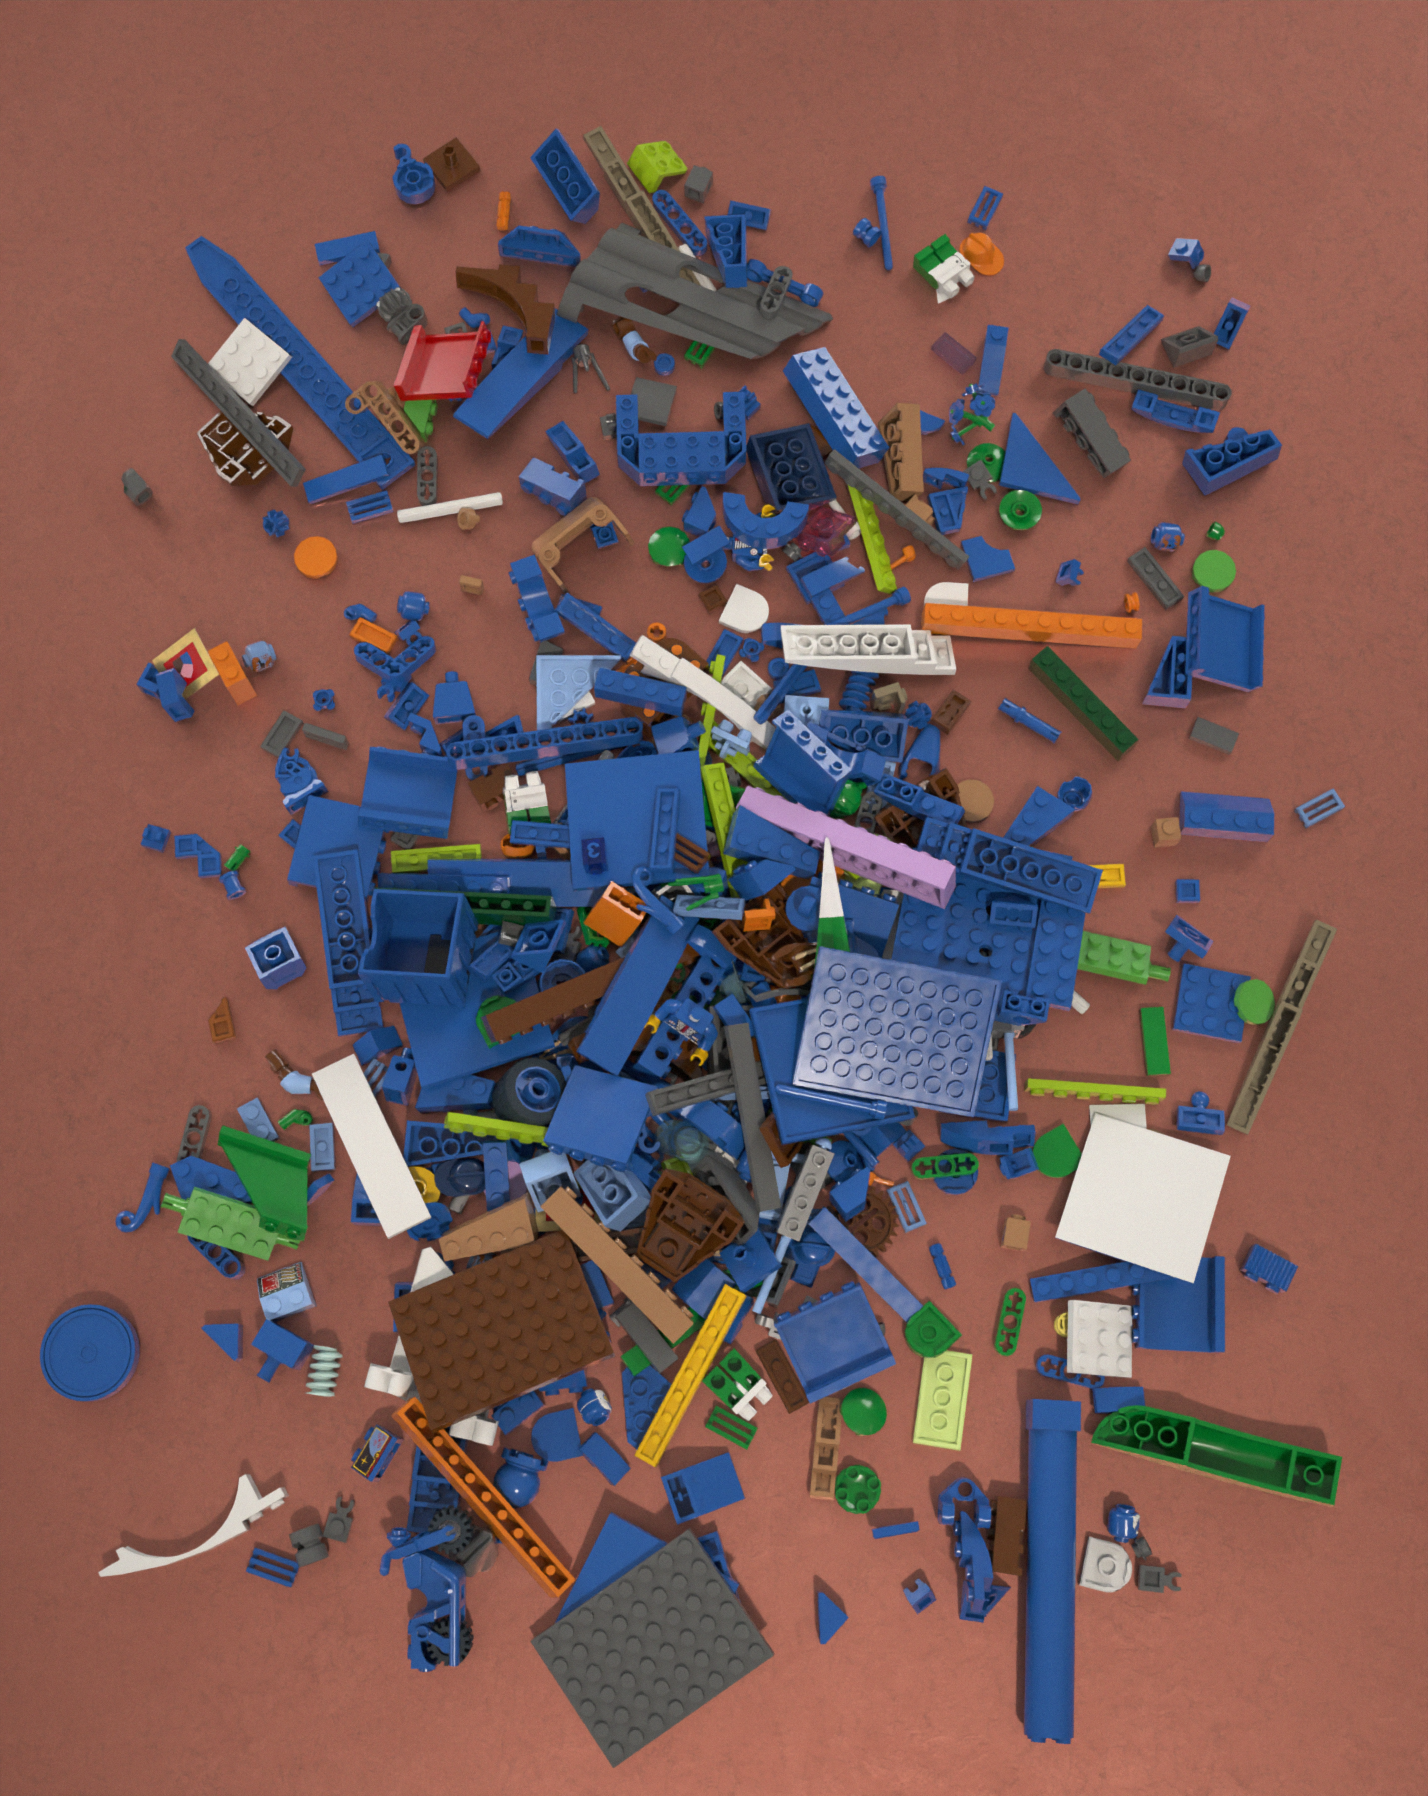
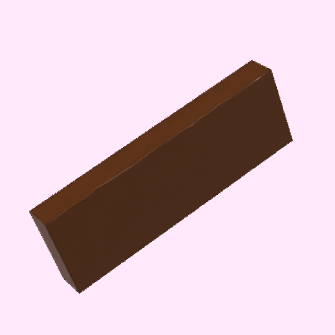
M775 1339L755 1350L787 1412L791 1414L809 1404L807 1396L777 1340Z

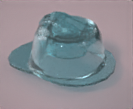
M732 959L734 971L722 980L719 992L724 999L733 994L739 1004L748 1003L752 1005L745 989L742 987L745 982L741 980V976Z
M665 1121L655 1132L654 1138L660 1142L658 1149L664 1154L683 1162H699L708 1153V1138L692 1125L682 1121Z

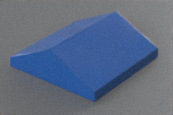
M707 1258L695 1269L679 1279L672 1290L706 1320L724 1285L726 1284L733 1288L736 1283Z

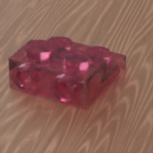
M820 507L806 522L802 532L797 536L799 547L805 552L809 550L816 551L821 557L826 555L833 557L845 544L844 536L856 524L855 517Z

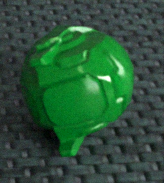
M848 779L830 817L843 819L853 815L861 804L862 789L867 787L865 782L854 783Z

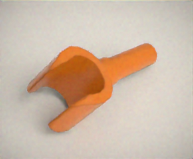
M912 545L902 549L904 556L890 564L891 570L905 561L911 562L915 559L916 554Z
M870 1171L869 1187L872 1186L874 1181L893 1187V1181L880 1178Z

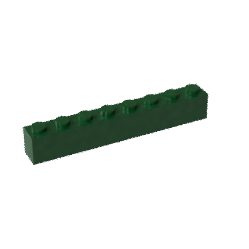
M375 887V889L464 893L478 923L485 925H501L503 921L525 926L527 923L554 921L557 909L552 896Z

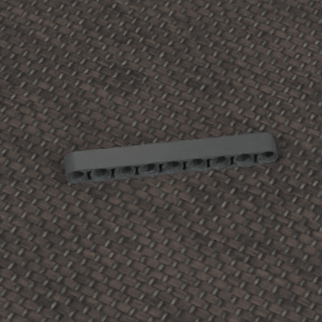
M1060 349L1050 350L1044 363V371L1050 376L1137 394L1139 389L1156 394L1159 399L1217 411L1223 410L1226 407L1232 394L1230 387L1223 383L1122 362L1114 365L1103 358Z

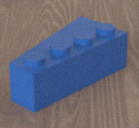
M1271 429L1245 435L1242 439L1225 440L1222 444L1213 446L1209 444L1201 449L1193 450L1192 448L1185 450L1182 465L1206 496L1277 460L1282 444Z

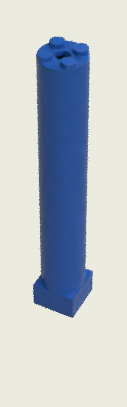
M1030 1399L1026 1400V1430H1029L1024 1734L1027 1735L1028 1739H1031V1742L1045 1743L1046 1738H1052V1740L1059 1744H1071V1738H1074L1077 1432L1081 1431V1401Z

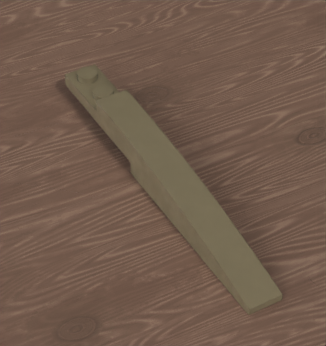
M602 126L584 134L583 139L604 172L605 180L634 226L641 230V236L680 252L643 190L639 189ZM684 267L680 269L679 275L681 278L700 285L692 270Z
M1314 920L1298 959L1294 962L1274 1012L1269 1019L1227 1121V1126L1246 1135L1249 1134L1302 1014L1304 1003L1337 928L1319 920Z

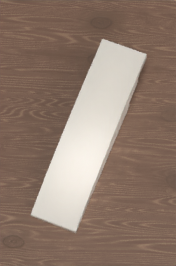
M781 625L780 627L785 663L891 674L955 675L956 673L950 636H931L930 630H911V625Z
M355 1054L312 1073L387 1238L390 1239L430 1219L431 1215Z

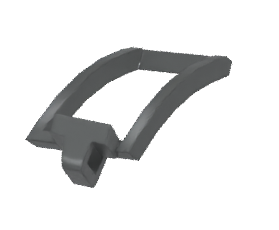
M765 977L764 982L767 981V983H773ZM812 979L803 985L795 986L796 988H781L756 996L749 989L757 986V983L749 981L744 983L742 987L750 997L759 1002L782 995L807 996L810 994L809 989Z

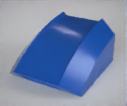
M286 926L265 935L245 947L254 969L266 989H278V987L289 981L302 977L307 968Z

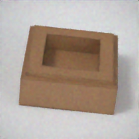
M461 575L459 583L462 591L477 595L483 594L484 585L481 579Z

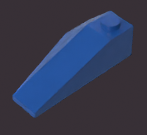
M821 710L819 725L821 728L829 731L828 737L854 747L861 752L865 750L874 751L886 758V761L901 763L903 761L909 722L905 714L877 711Z

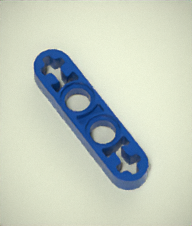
M656 191L652 197L654 209L682 243L689 246L695 256L705 254L707 251L706 237L667 191ZM658 199L665 200V205L662 201L658 202ZM671 212H677L679 217L671 219L668 215ZM687 226L690 227L692 231L688 234H684L680 231L681 228ZM694 236H695V241H696V243H697V244H701V243H702V247H699L698 245L695 246V242H694V240H693Z

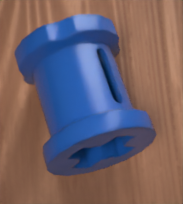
M237 871L227 872L219 878L220 883L224 884L228 893L226 895L228 900L237 899L246 893V889L239 882Z

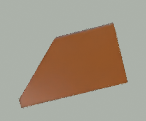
M223 997L215 1013L208 1020L214 1044L237 1038L228 998Z

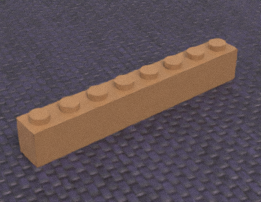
M561 1186L540 1207L674 1344L694 1324V1321L691 1319L694 1315L685 1306L680 1308L674 1302L677 1297L668 1288L664 1291L658 1285L660 1280L651 1271L647 1274L641 1268L644 1265L643 1262L635 1254L631 1257L625 1251L627 1246L618 1237L614 1240L608 1234L611 1230L605 1227L601 1220L597 1222L592 1217L594 1212L585 1203L581 1206L575 1200L577 1195L570 1187L567 1186L564 1189Z

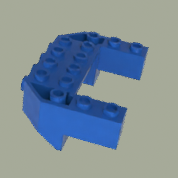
M723 392L724 431L640 434L637 394L616 395L618 467L639 486L726 484L746 464L744 392Z

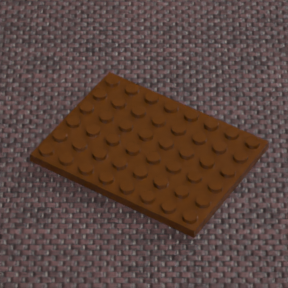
M563 1230L388 1301L432 1433L615 1357L570 1238Z

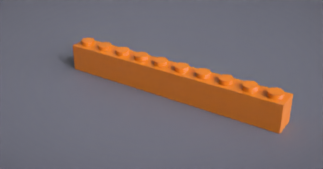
M925 603L922 611L921 630H930L931 634L1136 649L1142 640V619Z
M415 1396L409 1398L391 1415L550 1598H558L575 1581V1578L444 1429L432 1433L423 1405Z

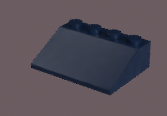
M809 423L750 435L746 445V452L765 504L775 508L770 513L776 516L785 509L787 502L808 504L810 511L836 500L835 491Z

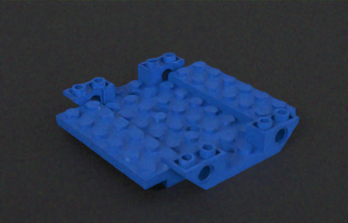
M1045 851L1072 860L1073 856ZM956 875V887L945 909L905 893L903 894L891 960L1001 980L1002 984L994 1021L1017 1026L1046 1023L1049 1007L1066 1011L1071 1009L1086 913ZM1011 895L1018 896L1038 905L1035 928L990 924V915L986 912V909L991 907L993 900ZM979 949H989L991 956H982L979 953Z

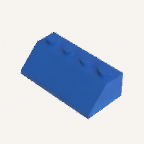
M556 128L530 158L569 219L586 224L599 210L600 192L560 130Z
M1181 791L1180 832L1181 835L1268 842L1274 835V811L1270 799Z

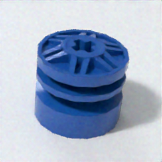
M559 959L551 962L544 969L537 982L539 992L585 974V971L579 964L571 960Z

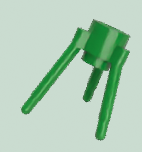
M720 874L706 877L680 878L667 884L668 886L703 884L704 892L710 893V895L686 907L687 911L712 899L719 898L718 893L724 891Z

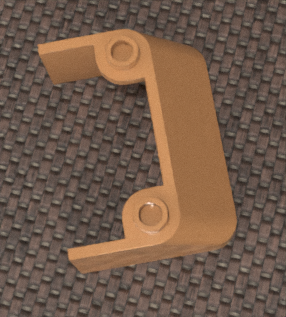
M590 497L532 543L533 554H535L536 558L565 594L569 593V591L552 568L560 561L561 554L559 550L591 525L604 527L612 522L631 546L634 544L629 532L599 498Z

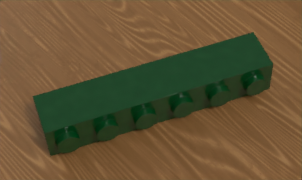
M1049 646L1032 658L1028 669L1117 761L1121 760L1135 747L1139 739Z

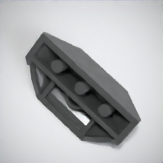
M706 1155L693 1169V1174L697 1179L730 1200L745 1223L732 1240V1243L740 1246L744 1245L758 1230L760 1212H757L755 1201L737 1172L712 1156Z

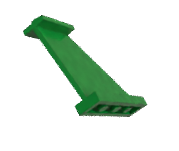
M222 1125L219 1132L218 1146L223 1148L259 1213V1227L270 1233L276 1232L285 1235L292 1240L304 1241L308 1228L307 1170L311 1154Z

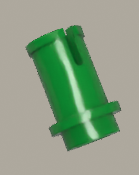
M241 844L238 847L235 846L236 850L227 862L224 863V866L231 871H237L244 860L250 858L249 854L251 851Z

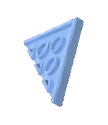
M536 655L537 730L551 729L595 686L599 667L611 670L621 661V655Z

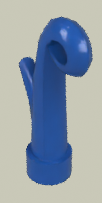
M638 867L633 873L632 882L636 892L647 906L639 904L636 908L658 919L674 935L686 922L679 915L676 916L645 887L654 880V873H650L649 867ZM644 873L648 876V879L640 880V875Z
M152 1162L149 1169L150 1175L136 1215L130 1211H122L116 1217L115 1223L120 1231L127 1233L139 1228L152 1206L154 1207L155 1214H160L161 1188L170 1168ZM128 1217L131 1223L125 1225L123 1219Z

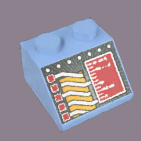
M302 1262L257 1278L259 1299L265 1317L270 1321L277 1322L317 1306Z

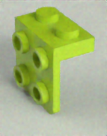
M666 141L637 145L627 162V165L649 193L656 192L664 177L685 174L687 171V167L682 159L678 157L671 145Z

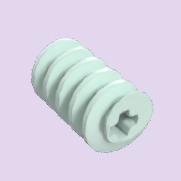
M314 1345L313 1348L318 1350L319 1353L313 1354L312 1358L318 1362L310 1364V1368L314 1369L315 1372L309 1373L308 1377L314 1381L306 1383V1387L312 1390L311 1392H306V1394L324 1397L335 1396V1393L329 1390V1388L337 1386V1383L333 1382L331 1378L339 1376L338 1373L333 1371V1368L341 1366L335 1359L342 1358L343 1355L337 1352L335 1348Z

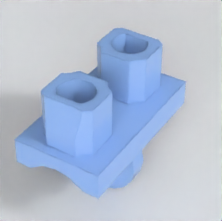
M723 719L718 727L714 726L711 730V733H713L712 739L717 741L715 748L721 750L719 757L725 759L728 754L735 757L737 751L747 756L750 751L749 744L752 733L741 729L737 737L732 735L731 732L734 725Z

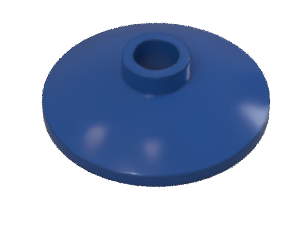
M722 550L694 567L687 555H685V570L694 581L700 583L714 582L726 570V554ZM705 562L710 563V566L704 568L702 565Z
M836 1141L832 1143L831 1150L827 1149V1151L834 1153L827 1173L836 1183H843L849 1179L854 1171L864 1169V1164L856 1148L850 1142Z

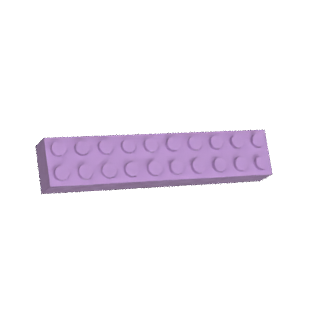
M747 786L736 806V809L739 805L743 806L820 852L819 860L824 861L825 838L828 837L830 839L834 866L945 909L956 887V866L951 862L938 860L923 851L917 852L906 844L894 843L885 836H876L862 827L850 826L841 819H832L823 812H814L800 803L788 802L782 796L770 795L761 788Z

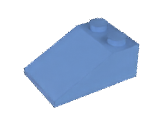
M587 1160L573 1173L602 1223L607 1228L621 1232L649 1206L650 1194L643 1183L631 1171L619 1172L612 1169L609 1165L604 1164L601 1167Z

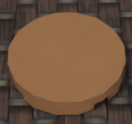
M972 779L959 783V797L961 805L965 810L966 822L974 824L988 818L994 805V797L990 788L983 782Z

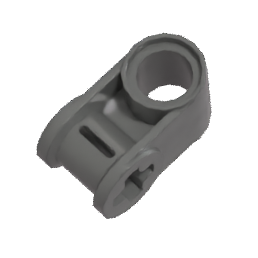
M412 304L388 323L387 330L398 337L401 345L409 342L415 325H422L423 329L427 326L428 321L423 307L419 304Z

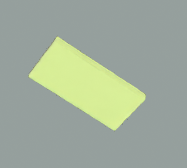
M946 1351L938 1357L923 1359L913 1443L961 1450L972 1354Z

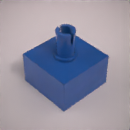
M266 1319L251 1344L268 1356L257 1376L270 1383L280 1364H285L292 1369L301 1370L312 1352L314 1344L278 1323Z

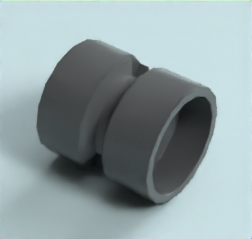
M319 1524L289 1534L292 1547L297 1549L295 1557L299 1568L329 1557L326 1544L320 1541L323 1535Z

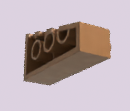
M896 403L878 422V429L890 447L883 456L890 494L899 501H910L915 494L918 498L924 492L920 404Z
M528 1192L517 1199L504 1203L498 1208L487 1211L474 1219L445 1231L439 1238L444 1261L517 1248L538 1240L540 1236L530 1193Z

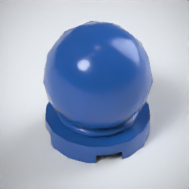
M504 1447L501 1457L505 1459L506 1463L498 1468L494 1476L493 1486L512 1508H521L530 1504L537 1496L540 1488L538 1473L546 1471L549 1461L535 1459L531 1454Z

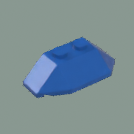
M519 225L498 241L500 256L577 267L581 262V255L564 232L556 229L547 230L536 226L527 227Z

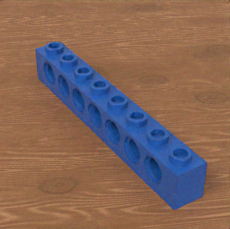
M723 919V920L719 923V925H721V924H722L724 921H726L727 919ZM708 954L705 956L700 955L674 999L682 1000L689 998V995H693L697 999V1004L702 1008L705 1003L709 1005L716 994L713 992L716 985L720 986L727 976L724 973L726 968L723 969L720 965L719 967L714 966L711 962L712 958ZM734 956L729 968H731L737 959L736 956ZM700 977L706 978L708 985H704ZM660 1021L656 1033L652 1034L632 1068L655 1083L660 1078L665 1079L671 1070V1067L668 1065L672 1059L676 1060L683 1050L680 1045L683 1040L687 1042L688 1038L664 1021ZM667 1032L674 1034L675 1041H671L667 1037ZM655 1051H661L664 1055V1060L657 1058Z

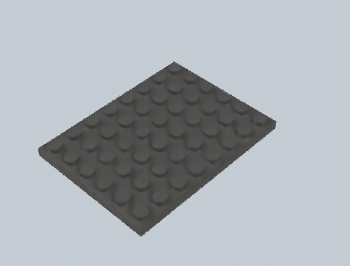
M691 1528L530 1641L613 1768L775 1654Z

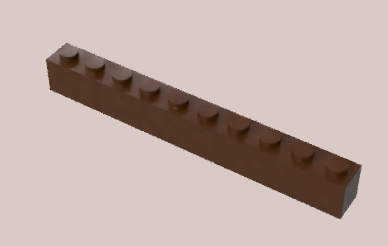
M687 943L677 965L682 962L684 966L697 961L695 957L700 954ZM625 957L482 1016L481 1019L491 1043L498 1041L501 1045L513 1040L511 1035L520 1032L522 1036L534 1031L532 1026L540 1023L543 1027L555 1022L553 1019L555 1016L561 1014L562 1018L574 1014V1008L582 1005V1008L585 1009L595 1005V999L603 998Z

